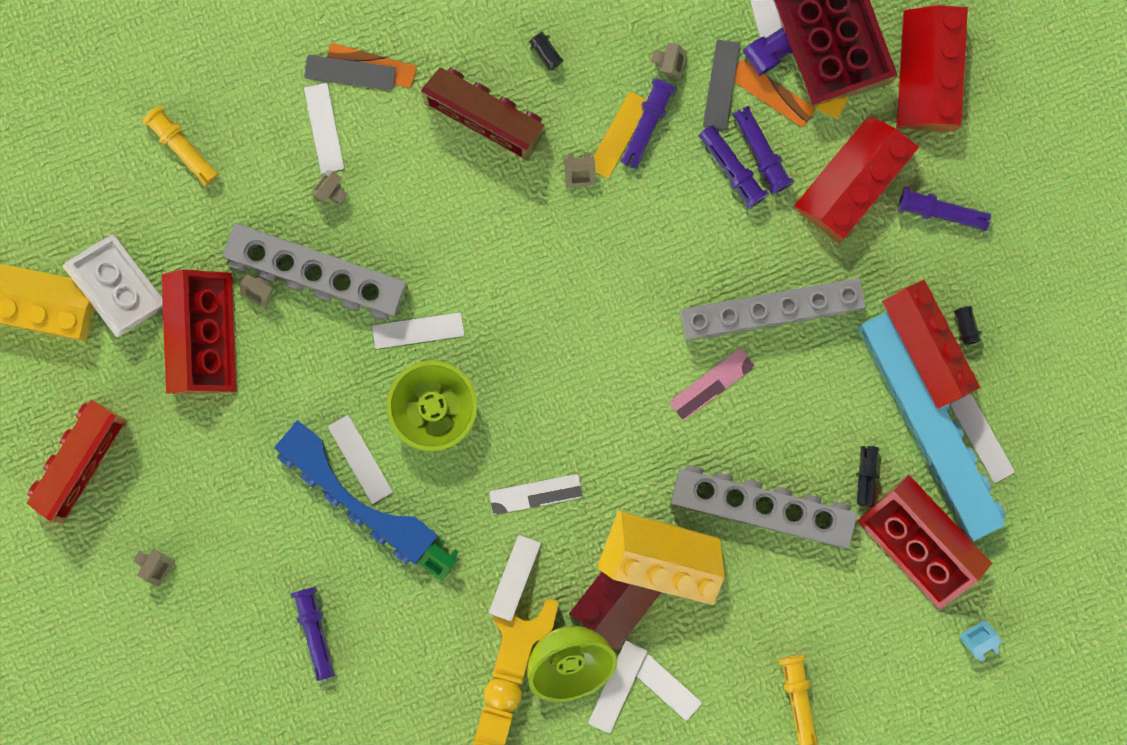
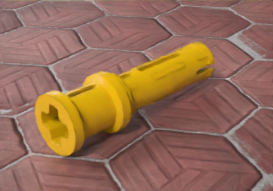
M162 105L157 106L144 117L142 123L145 126H149L159 136V142L162 145L169 146L205 187L216 179L215 177L219 176V173L182 134V127L179 124H175L165 114V108Z
M805 654L779 658L778 662L783 667L786 682L783 684V688L786 690V693H789L798 744L818 745L807 690L811 684L810 680L806 679L803 663L806 659Z

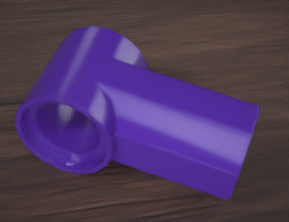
M782 27L766 38L763 36L744 48L743 52L757 74L761 76L776 67L781 62V59L792 53V50Z

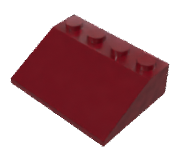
M773 0L812 106L871 91L893 83L898 76L870 0Z

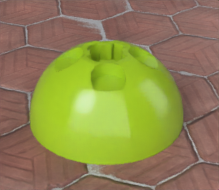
M423 361L406 368L394 380L387 396V416L392 429L405 443L420 450L439 451L454 446L468 434L477 414V397L470 380L458 368L441 361Z
M566 626L555 629L546 634L536 644L530 655L527 670L530 689L539 698L555 702L570 701L587 696L601 688L612 677L617 667V657L608 641L591 629L581 626Z

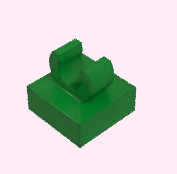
M444 539L440 540L437 545L432 543L418 562V564L440 581H443L457 562L455 558L458 555V550L456 549L450 555L442 550L446 542Z

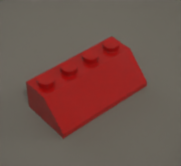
M935 5L903 10L896 128L956 132L961 126L968 7Z
M868 115L793 207L840 244L919 149V146L898 129Z
M182 269L161 274L166 394L192 395L237 392L232 273Z
M925 279L902 289L882 301L937 409L981 388Z
M92 399L88 404L85 402L79 408L76 414L78 421L73 429L68 428L60 440L62 446L57 455L52 454L43 468L46 471L40 481L36 480L28 491L27 496L30 498L26 504L51 522H65L127 419Z
M909 474L892 487L857 520L939 610L978 582L992 565L991 561Z

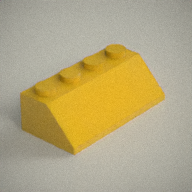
M0 264V325L82 342L87 341L94 307L72 278Z
M620 510L617 512L597 566L598 569L613 580L710 605L715 604L725 578L721 541L718 537Z

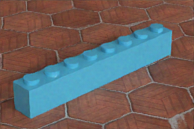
M888 312L861 324L858 329L963 533L971 541H975L1006 525L1003 520L1006 517L1004 509L998 501H993L989 493L992 490L989 480L984 474L980 475L975 466L978 463L975 453L971 447L966 448L961 439L964 436L961 426L957 420L952 421L947 412L950 409L949 404L937 409Z

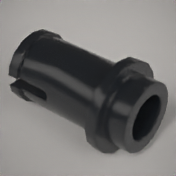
M540 32L529 41L531 45L530 50H535L549 72L562 64L564 60L549 41L551 37L545 35L544 32Z
M966 306L954 310L953 312L961 334L959 341H963L964 346L980 342L982 331H978L973 307Z

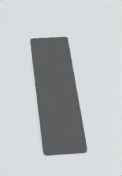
M716 41L703 122L704 127L714 125L716 129L725 130L727 128L740 47L739 42Z
M308 55L304 77L312 80L392 90L395 67Z

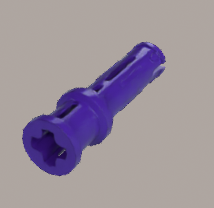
M653 78L651 81L653 85L647 100L641 104L642 116L623 158L620 160L622 164L628 166L632 155H634L630 167L633 169L639 168V163L657 122L666 116L667 112L665 109L671 95L677 91L676 87L659 79Z
M749 106L743 107L742 112L739 109L732 116L737 121L759 162L757 169L767 179L771 187L769 190L771 195L777 194L793 185L795 181L793 178L788 177L781 164L783 161L781 156L774 154L753 116L751 108Z
M714 125L707 127L698 135L731 180L729 182L733 190L736 189L746 202L745 207L747 210L758 205L769 195L767 190L763 191L753 178V171L749 170V168L745 169Z
M906 186L903 188L898 204V212L900 213L904 211L922 215V218L926 220L936 217L981 229L985 232L990 223L987 220L991 219V213L989 212L986 213L937 200L935 194L929 193L924 195L910 191V187Z
M317 586L292 592L290 595L291 598L295 599L299 614L296 618L297 623L303 625L316 681L334 677L335 673L322 628L321 620L324 614L323 611L319 610L315 595L318 590Z

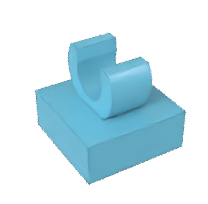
M985 620L959 635L965 647L981 662L985 661L983 654L989 650H992L995 654L999 653L998 645L1002 641L997 632Z

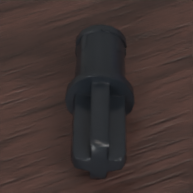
M860 446V465L856 477H859L857 505L862 507H871L875 504L876 480L880 478V475L877 474L879 447L867 446L866 448V446Z

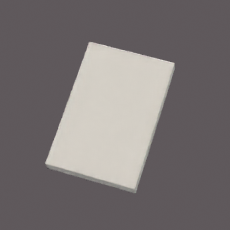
M114 234L66 261L63 265V268L117 338L163 310L162 297Z

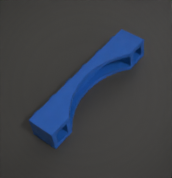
M297 420L274 447L280 453L276 457L290 469L293 465L298 467L303 472L300 477L313 488L317 484L326 491L323 496L336 507L340 503L350 510L347 516L359 526L363 522L373 529L370 535L383 546L386 542L390 543L396 548L393 554L406 565L410 561L417 564L429 546L438 539L439 535L415 516H396L382 513L354 498L342 486L333 472L326 455L324 441Z

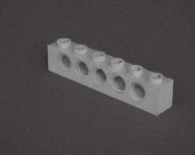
M234 223L222 256L226 261H229L228 267L241 272H245L247 268L258 271L256 276L267 281L274 282L275 278L286 281L285 286L300 292H302L303 287L313 290V296L330 302L333 297L342 300L343 307L354 311H359L360 307L371 310L370 316L387 321L388 317L396 319L407 288L406 281ZM257 247L264 248V258L258 262L252 261L250 258L252 250ZM284 257H291L294 260V265L289 271L279 270V262ZM312 267H320L322 269V276L317 281H309L307 279V272ZM346 276L350 278L351 284L347 290H336L335 282L339 277ZM369 286H375L379 289V295L373 301H367L363 298V292Z
M860 278L684 308L680 310L679 315L684 342L861 312L865 308Z
M686 465L685 469L680 468L678 470L670 505L845 549L850 546L857 512L850 511L851 505L833 501V505L829 506L821 504L822 498L804 494L803 499L791 496V490L774 487V491L762 489L763 483L745 479L744 484L733 482V476L716 472L715 477L703 474V468ZM700 483H708L712 486L713 495L710 499L704 500L697 495V487ZM730 490H737L741 493L742 503L740 506L732 507L727 503L726 495ZM760 497L769 499L772 504L771 511L768 514H761L756 509V502ZM791 504L798 506L801 511V516L796 522L788 520L785 515L786 508ZM819 512H825L830 517V525L826 529H820L815 523V517Z

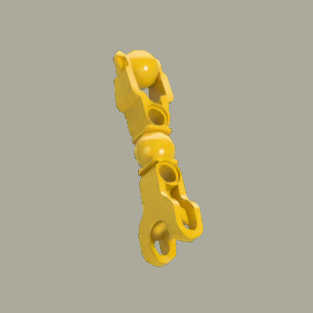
M546 600L539 616L531 621H523L516 617L515 613L512 621L493 615L495 624L502 634V641L492 674L494 678L487 683L484 689L483 698L486 706L483 707L473 745H505L513 717L511 713L518 708L522 700V691L519 684H522L532 646L552 631L558 609V600Z

